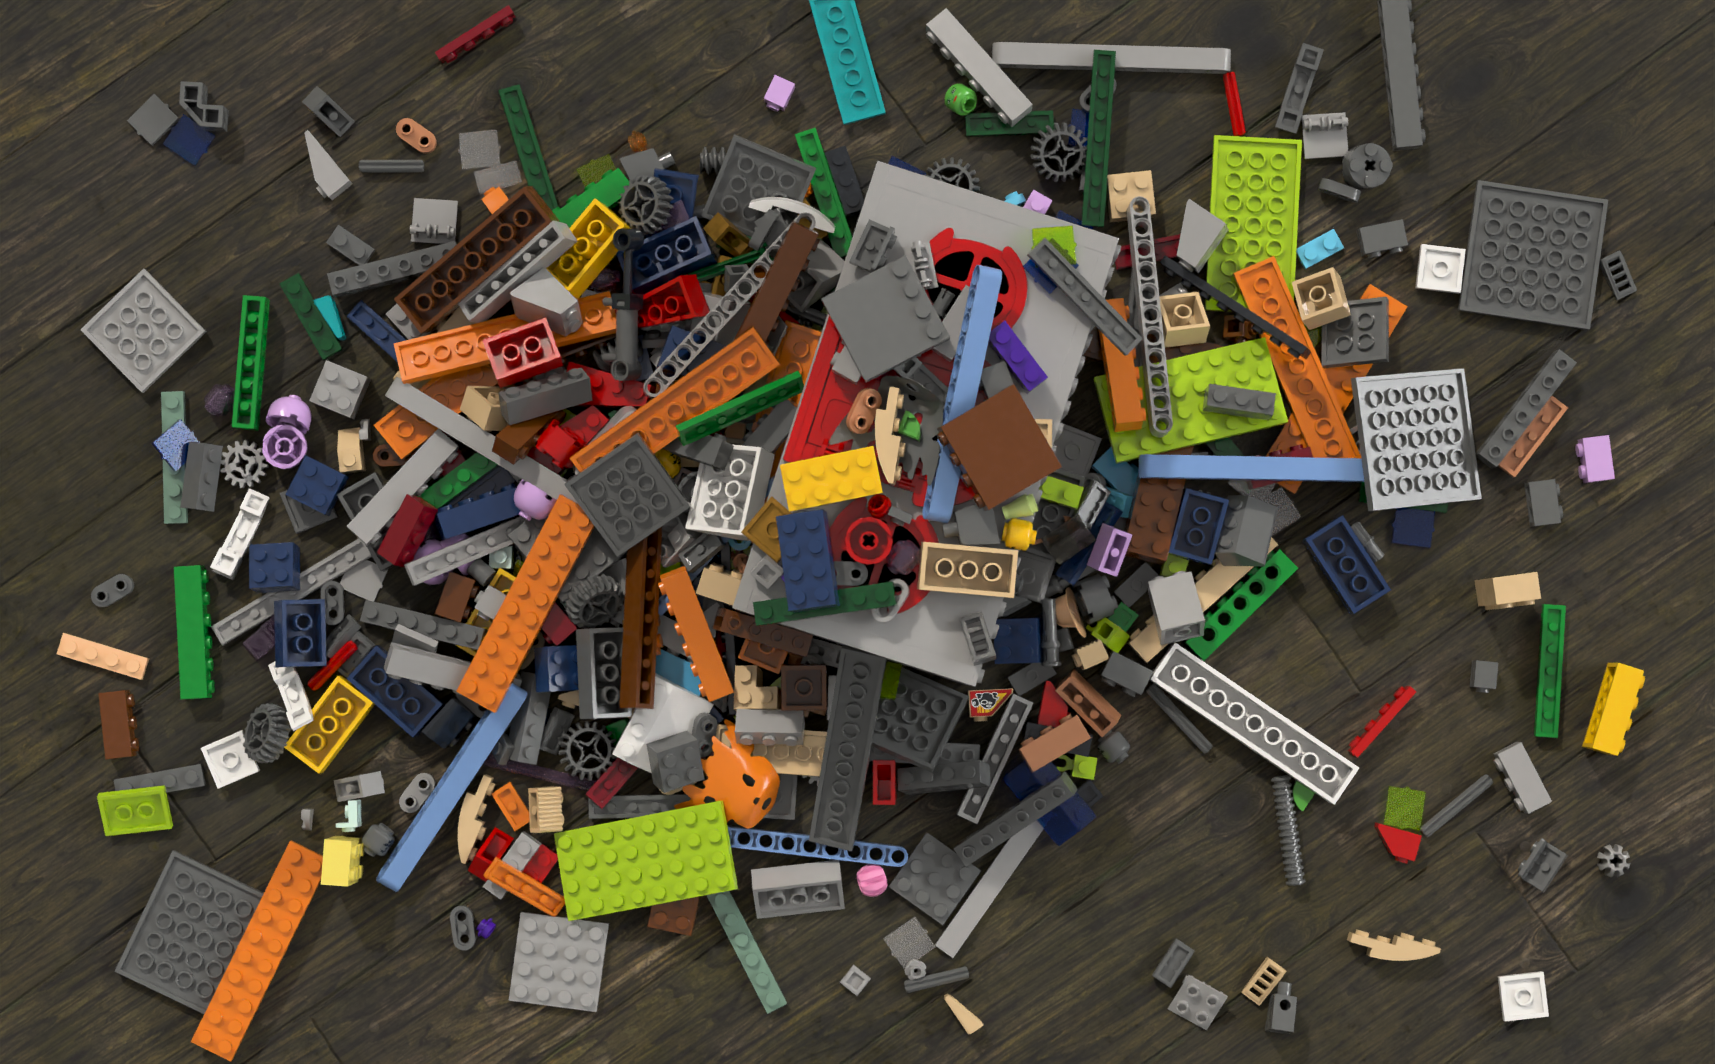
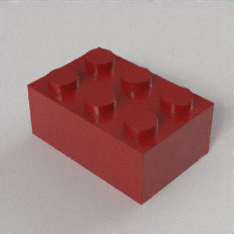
M546 317L482 340L500 388L563 366Z

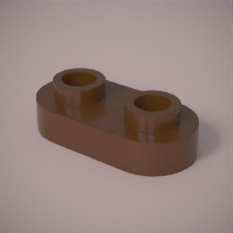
M389 444L379 445L373 452L375 463L382 467L403 466L410 459L401 460ZM417 449L411 453L410 458L417 452ZM384 452H388L389 458L387 460L382 459V454Z

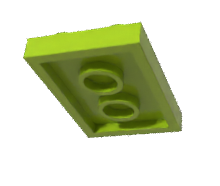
M165 785L98 793L97 800L105 836L172 829L173 822Z

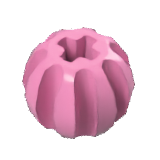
M867 864L857 872L858 885L864 895L869 897L878 896L887 889L886 875L880 865Z

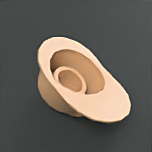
M1068 587L1066 588V594L1056 598L1057 624L1063 628L1076 627L1081 636L1086 637V630L1078 612L1075 596Z

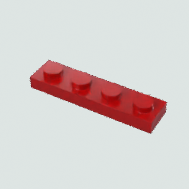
M1401 686L1393 695L1395 699L1390 704H1384L1378 711L1380 713L1379 717L1375 721L1371 719L1365 725L1364 730L1366 731L1362 736L1359 737L1357 735L1350 742L1349 746L1351 748L1348 752L1358 758L1412 698L1416 691L1411 686H1405V688Z

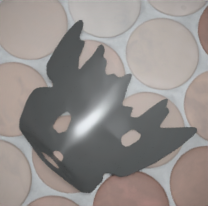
M885 376L881 379L878 388L882 399L879 409L886 410L889 388L895 387L901 390L900 395H904L903 407L898 409L897 413L900 423L906 410L913 415L917 412L923 415L920 424V442L900 435L897 432H894V436H901L903 439L902 443H906L904 457L899 458V463L902 462L904 471L908 473V478L912 480L915 468L921 457L923 463L922 475H927V484L930 486L935 476L939 458L940 445L932 438L939 433L937 428L943 425L942 402L939 397L913 379ZM911 383L917 386L920 391H914L906 384ZM908 395H912L916 399L912 401L908 398ZM869 397L868 404L871 405L873 403V397ZM847 414L829 440V444L833 445L853 439L851 450L865 448L871 441H875L876 447L875 428L870 433H853L846 425ZM862 418L858 420L859 426L863 424Z

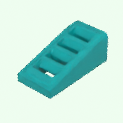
M328 295L313 300L335 336L340 340H345L346 335L334 298Z

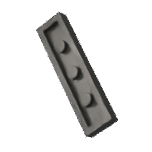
M203 764L115 779L114 785L115 791L165 785L167 793L206 786Z

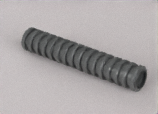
M1283 775L1273 777L1271 782H1274L1272 788L1275 789L1273 795L1276 796L1274 802L1277 803L1275 809L1278 810L1276 816L1279 817L1277 823L1280 824L1278 830L1281 831L1279 837L1282 838L1280 843L1283 845L1281 850L1284 852L1282 857H1284L1283 864H1285L1284 871H1286L1285 878H1287L1285 883L1288 886L1302 885L1306 881L1303 879L1305 874L1302 872L1304 868L1301 865L1303 860L1300 858L1302 853L1299 852L1301 846L1298 845L1300 838H1297L1299 832L1296 831L1298 825L1295 824L1297 818L1294 817V814H1296V811L1293 810L1295 804L1292 803L1294 797H1291V793H1293V790H1290L1292 783H1289L1291 776Z

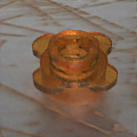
M632 131V135L628 137L631 149L635 153L645 151V146H647L645 136L642 133L640 134L639 131Z

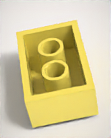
M333 836L324 839L321 885L350 886L357 883L359 878H362L363 865H360V856H364L365 852L363 850L365 846L362 843V838Z

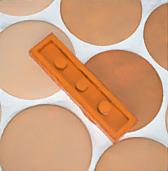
M497 857L484 873L486 879L550 916L556 917L565 905L564 896Z

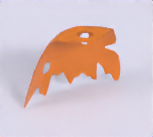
M725 719L724 723L728 731L724 733L731 743V749L715 736H712L714 756H709L706 760L701 759L702 768L708 776V779L703 781L705 788L700 789L691 784L684 786L682 790L691 800L676 804L674 808L680 809L706 804L704 799L709 796L714 798L715 801H723L727 823L733 819L738 825L749 829L754 827L775 804L780 778L772 764L765 757L750 756L754 750V744L743 745L736 743L735 724ZM743 774L749 775L755 780L753 787L745 784ZM756 797L760 798L758 803L755 805L753 803L754 799ZM768 798H771L769 806L763 810L762 806L764 802Z

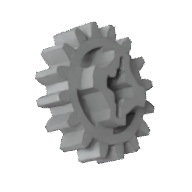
M244 440L243 445L239 441H235L234 448L228 445L229 452H222V455L226 458L221 460V464L225 465V468H222L220 471L221 473H227L224 478L225 480L233 479L231 485L236 486L239 482L240 488H245L246 483L249 487H254L253 481L261 483L260 475H267L263 469L269 468V465L264 464L266 458L264 455H261L263 453L262 448L256 450V443L253 442L249 446V441ZM245 450L252 451L256 456H247ZM235 454L236 457L233 463H230L233 455ZM243 459L249 462L246 465V469L240 467L243 464ZM258 465V469L253 475V470ZM233 472H240L244 479L236 477Z

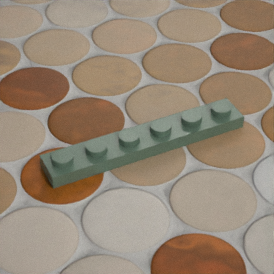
M161 392L164 524L188 523V509L180 508L187 461L185 392Z
M731 892L707 895L767 1014L786 1005L787 1001Z

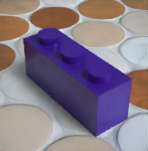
M1006 321L990 332L989 345L1001 361L1006 362L1008 370L1027 394L1048 378Z

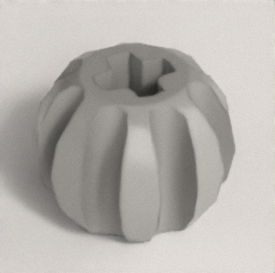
M1610 844L1603 847L1604 854L1599 852L1597 858H1601V863L1597 864L1599 869H1605L1604 874L1612 877L1614 872L1617 877L1623 875V867L1629 869L1630 863H1626V859L1630 857L1628 852H1622L1623 847L1617 844L1614 845L1613 849ZM1617 858V862L1610 863V859Z

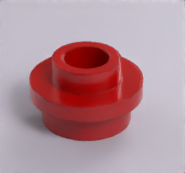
M876 494L868 502L869 512L874 517L886 515L891 508V500L885 495Z

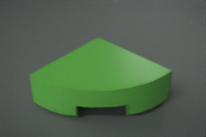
M906 410L897 433L920 442V424L916 417Z
M1295 781L1293 785L1294 802L1301 811H1304L1315 793L1300 782Z

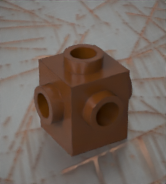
M1234 315L1224 317V338L1233 341V344L1255 340L1257 332L1251 329L1252 324L1247 321L1243 324L1235 319Z

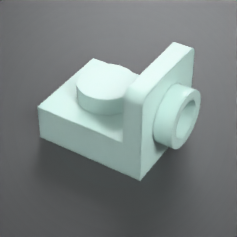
M361 800L348 801V805H345V818H348L349 822L336 823V828H342V832H353L355 827L362 826Z

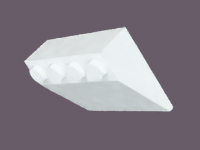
M734 445L725 471L700 463L685 529L737 540L751 541L741 531L764 506L775 455L762 447Z
M655 673L654 709H635L612 754L651 773L646 744L684 731L692 734L695 718L701 713H709L714 704Z

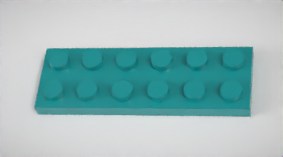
M809 0L843 125L886 114L855 1Z

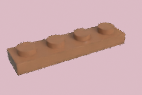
M1551 396L1498 467L1511 477H1516L1568 407Z

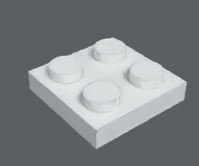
M1421 244L1415 288L1461 293L1466 249Z
M243 730L201 748L218 789L260 771L257 762L248 758V754L245 753V747L243 746L245 741L243 736L245 733Z
M1544 972L1498 976L1503 1021L1549 1016Z

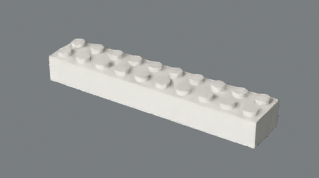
M1175 642L1166 651L1149 679L1331 804H1336L1359 769L1358 766Z

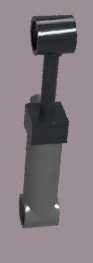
M618 229L613 235V244L617 250L624 251L623 293H612V298L605 297L602 301L604 306L616 309V354L603 353L602 361L613 362L611 374L614 379L618 381L637 380L642 373V366L638 361V310H643V294H632L633 251H638L642 248L644 236L638 229Z

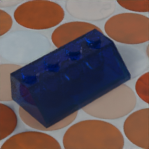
M1023 760L1002 779L1021 801L1060 775L1061 772L1050 762L1032 773ZM1076 792L1074 796L1037 819V821L1053 841L1060 846L1081 831L1097 816Z

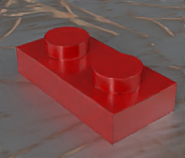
M542 844L522 872L542 883L558 861L557 853Z

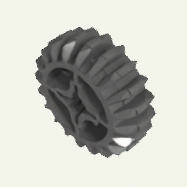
M1057 122L1053 124L1054 130L1049 125H1046L1047 133L1045 134L1040 130L1038 133L1042 136L1039 140L1036 137L1033 139L1038 145H1033L1030 148L1033 151H1037V153L1030 155L1031 159H1038L1033 163V166L1035 168L1041 166L1038 169V173L1041 175L1046 172V179L1051 178L1053 174L1054 182L1058 181L1059 175L1063 182H1066L1067 174L1071 179H1074L1073 172L1076 171L1078 174H1081L1082 171L1078 167L1080 165L1085 167L1086 164L1082 159H1086V153L1083 152L1087 150V145L1082 144L1087 141V138H1079L1082 135V131L1077 130L1074 133L1076 127L1071 125L1068 128L1065 122L1062 123L1061 129ZM1061 135L1070 136L1076 146H1065ZM1054 137L1053 146L1044 151L1046 143ZM1059 147L1067 150L1064 151L1061 157L1055 154ZM1076 153L1074 161L1068 167H1065L1067 166L1068 157ZM1044 158H1055L1059 169L1049 168Z
M953 157L950 158V164H946L945 158H942V166L935 161L933 163L935 170L930 167L927 168V172L931 176L924 175L948 184L955 182V186L958 187L961 179L965 177L970 191H980L979 186L973 185L979 182V178H971L976 174V171H967L970 167L969 163L964 168L961 167L962 159H959L956 165L954 164ZM948 170L958 172L951 178L940 175L941 172Z
M650 175L636 176L635 180H629V186H623L625 192L619 194L622 197V200L617 202L621 206V209L617 211L622 215L620 219L631 229L640 230L643 235L655 234V231L662 230V225L668 224L666 218L671 217L669 210L674 208L670 205V202L674 199L669 195L671 190L658 177Z
M595 574L593 578L588 576L585 581H580L578 586H573L574 591L568 593L569 598L565 600V609L571 622L578 626V628H595L597 625L602 627L603 623H609L610 618L616 617V612L621 611L620 606L624 604L623 591L619 583L611 576H606L605 574L601 576Z
M267 703L266 705L261 704L259 708L256 707L255 712L251 713V718L247 721L245 735L243 736L245 738L243 743L245 753L248 754V758L259 763H273L275 759L278 760L279 754H283V748L287 746L286 742L290 738L288 735L291 731L286 709L272 703Z
M585 721L584 728L581 727L580 723H577V731L572 727L568 729L571 736L563 734L562 737L567 743H559V746L565 748V750H560L558 755L566 756V758L560 760V763L568 762L569 764L564 770L568 771L570 768H573L572 777L577 772L581 773L579 776L581 781L585 774H587L588 781H592V774H595L596 778L599 779L601 777L599 771H602L603 774L607 772L606 766H613L610 760L618 758L612 754L615 747H611L617 740L608 739L612 735L611 731L607 732L606 735L603 733L606 726L602 725L600 730H597V722L593 723L592 728H589L588 721ZM582 734H594L592 740L587 743L575 739ZM600 739L606 747V758L597 750V743ZM594 742L592 747L594 755L589 754L582 760L584 757L583 753L585 752L583 747L588 748ZM571 745L575 746L580 752V758L577 763L571 757ZM587 760L601 763L600 766L593 769L582 768Z

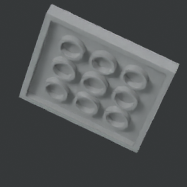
M146 269L140 271L81 329L142 393L206 333L202 326Z
M521 912L509 1001L597 1012L609 923L582 919L568 921L567 917H553L545 914Z

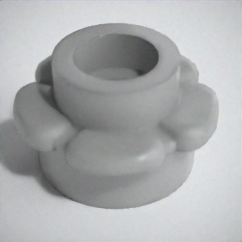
M916 959L910 960L905 967V974L908 975L910 980L924 977L926 965Z

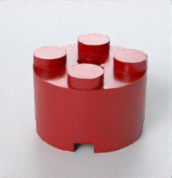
M553 419L540 435L535 447L543 454H550L553 457L552 462L561 469L563 467L567 469L572 468L574 464L570 457L587 445H583L585 441L567 426L561 428L558 426L561 422Z
M863 517L856 520L850 525L845 536V546L849 555L855 561L866 565L876 564L884 560L890 553L893 544L890 528L885 522L875 517ZM864 535H874L875 539L873 542L875 545L873 547L863 545L865 541Z

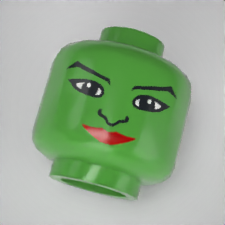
M963 84L952 85L947 90L944 98L947 108L962 116L972 112L977 104L976 93Z

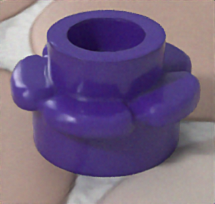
M492 918L488 919V921L483 919L476 929L479 931L478 937L482 936L487 939L496 928Z

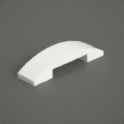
M765 197L751 200L749 208L762 212H767L769 209L772 210V206H776L799 214L804 212L810 213L816 221L814 228L834 233L836 227L820 211L796 200L781 197Z
M249 488L240 506V512L222 548H219L210 568L230 577L233 575L257 531L270 497Z
M275 662L269 664L272 677L279 687L286 706V715L292 730L295 731L312 722V709L295 667L276 668Z

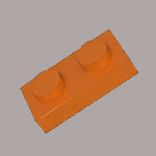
M511 782L492 793L493 798L514 831L530 822L529 810Z

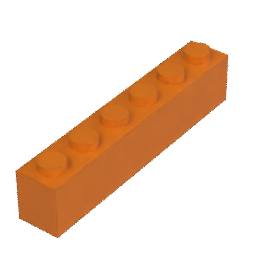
M1124 299L1106 300L1127 322L1130 314L1129 307L1124 305ZM1098 329L1114 432L1139 430L1142 428L1143 421H1146L1145 408H1141L1140 400H1143L1142 388L1137 385V380H1139L1140 376L1138 366H1134L1136 349L1134 347L1128 355L1124 356Z
M683 566L660 575L662 581L658 583L662 595L667 594L669 603H666L669 614L670 616L675 615L678 623H675L674 626L678 636L683 635L686 642L682 646L686 656L691 655L693 664H690L694 677L699 676L701 684L698 687L702 697L707 696L708 701L711 702L734 693L686 567Z

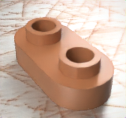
M404 118L397 123L396 133L403 141L423 154H428L435 150L437 140L430 131L410 118ZM405 126H410L411 129L409 132H403V128ZM428 138L429 141L428 144L422 145L421 140Z
M865 388L857 394L846 418L847 428L851 432L863 434L870 429L876 416V409L880 408L882 402L878 391ZM872 396L873 403L869 405L868 399ZM860 418L863 419V424L861 426L858 425V420Z

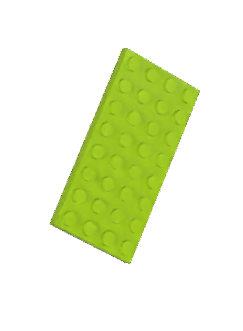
M1214 135L1210 213L1225 222L1229 230L1207 260L1206 282L1246 308L1247 306L1233 273L1272 256L1275 257L1294 300L1292 282L1295 281L1302 140ZM1211 298L1207 301L1205 299V311L1224 312L1216 306L1217 302Z
M1265 337L1166 360L1173 425L1168 434L1161 438L1153 436L1149 429L1143 366L1138 367L1140 378L1137 380V385L1142 388L1143 400H1140L1141 408H1145L1146 421H1143L1142 428L1139 430L1114 432L1106 375L1094 377L1116 464L1139 459V455L1160 454L1288 423ZM1151 378L1153 385L1161 386L1162 383L1159 378ZM1209 384L1276 393L1273 416L1269 420L1202 411L1205 389ZM1160 399L1154 400L1153 403L1157 408H1164V404ZM1156 421V427L1159 430H1166L1164 422Z
M723 801L554 833L568 921L738 889Z

